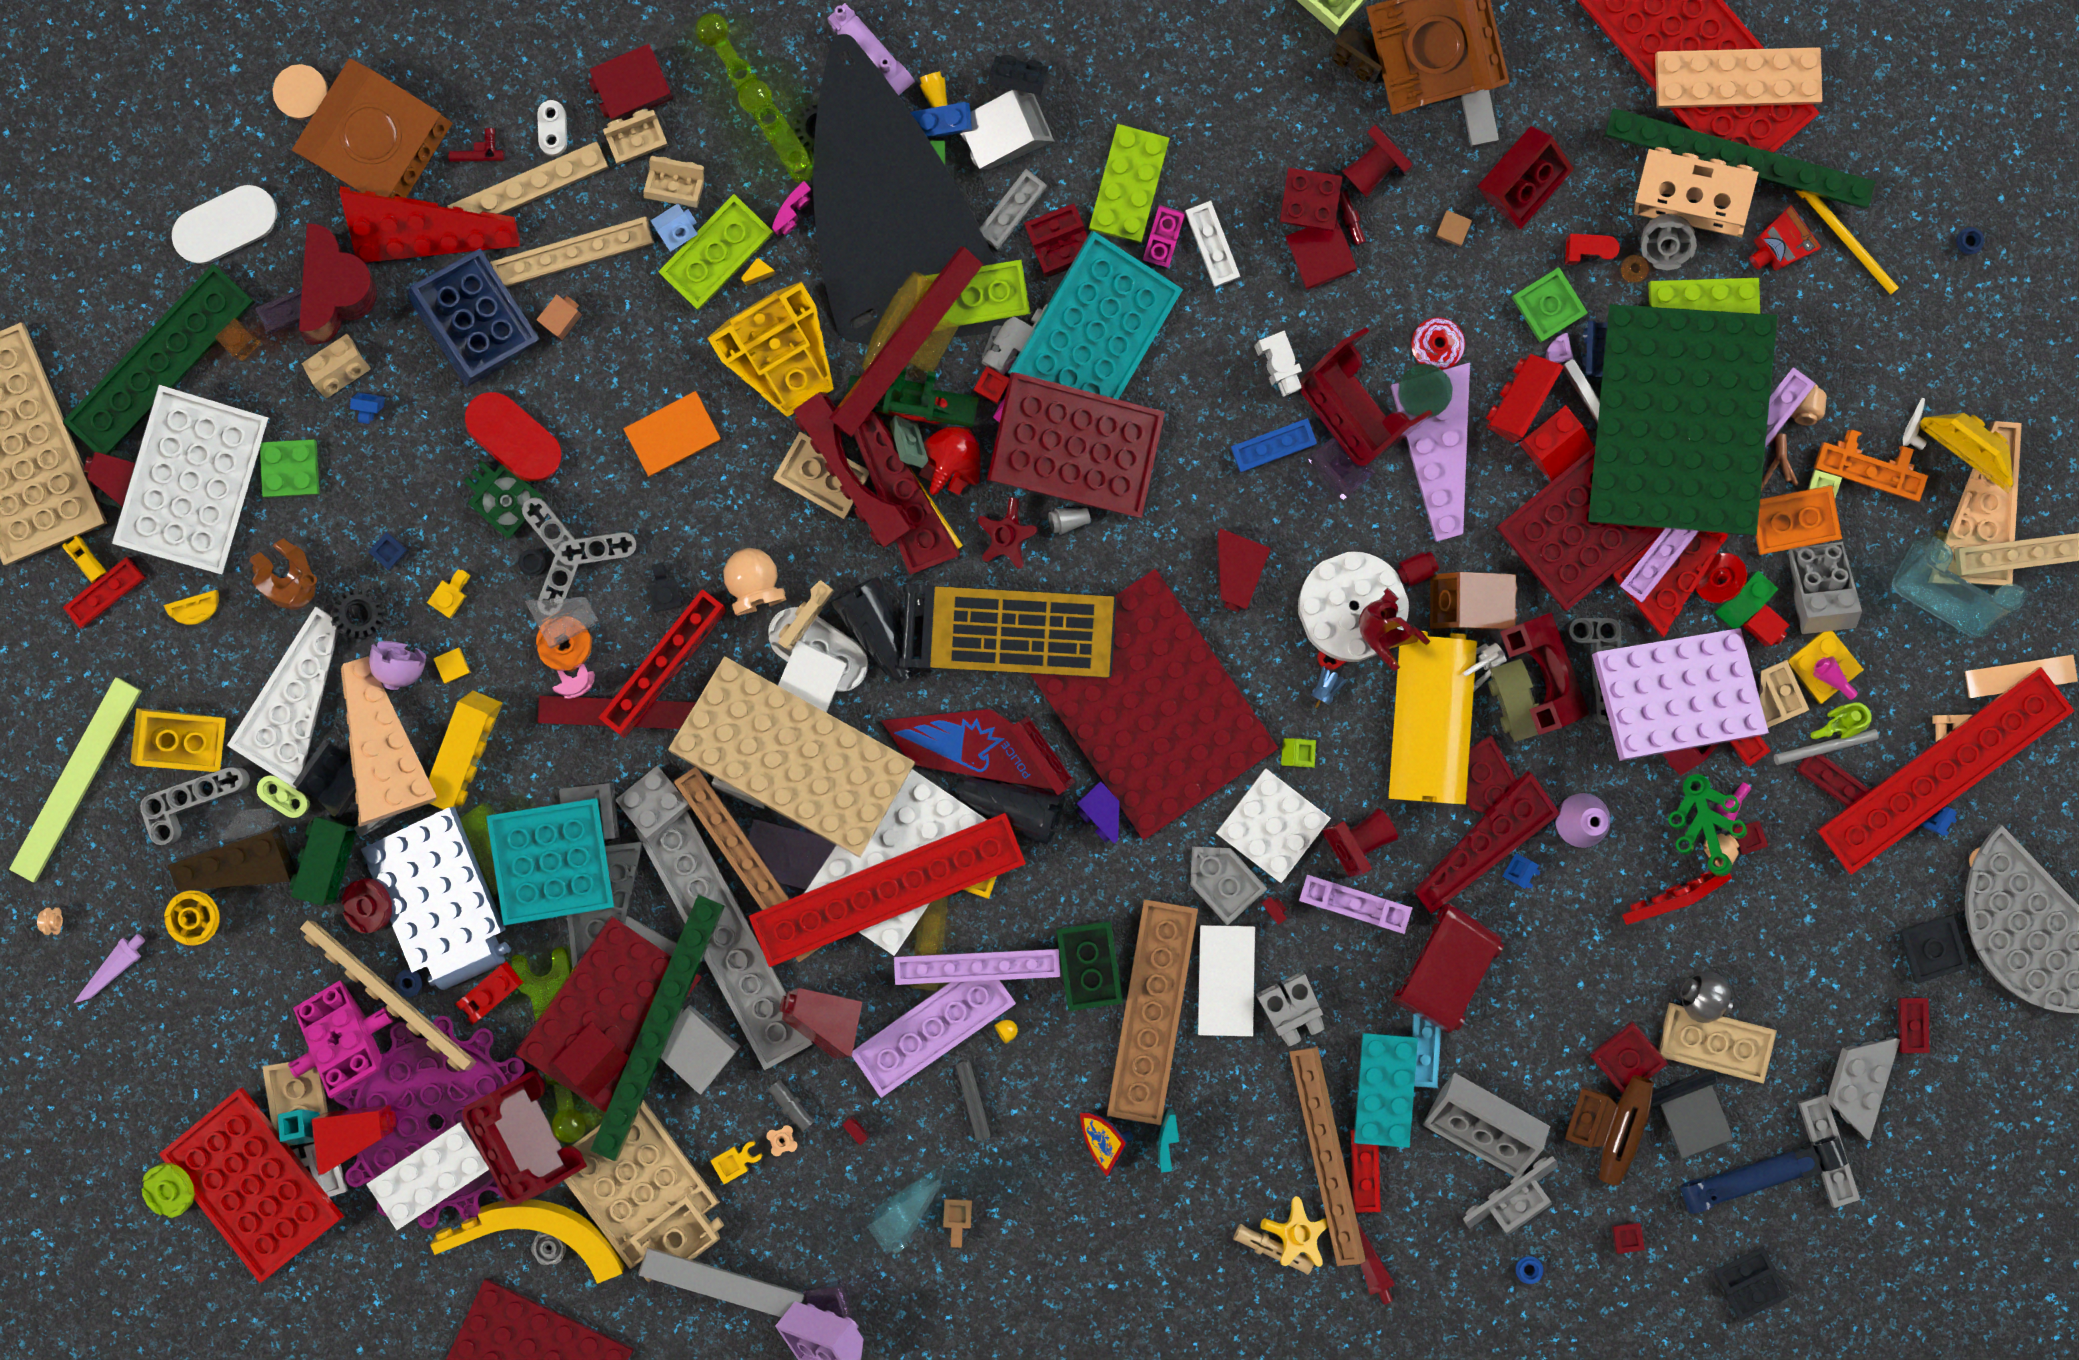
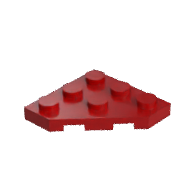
M1709 869L1701 873V877L1692 879L1683 886L1680 883L1666 888V892L1652 897L1649 901L1642 899L1630 904L1631 909L1622 915L1626 925L1692 905L1731 880V874L1719 877L1714 875Z

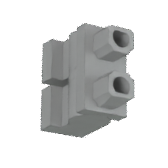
M1303 971L1281 981L1288 998H1285L1278 984L1256 993L1278 1036L1281 1035L1288 1046L1301 1041L1296 1028L1303 1024H1306L1311 1035L1324 1030L1321 1018L1323 1013Z

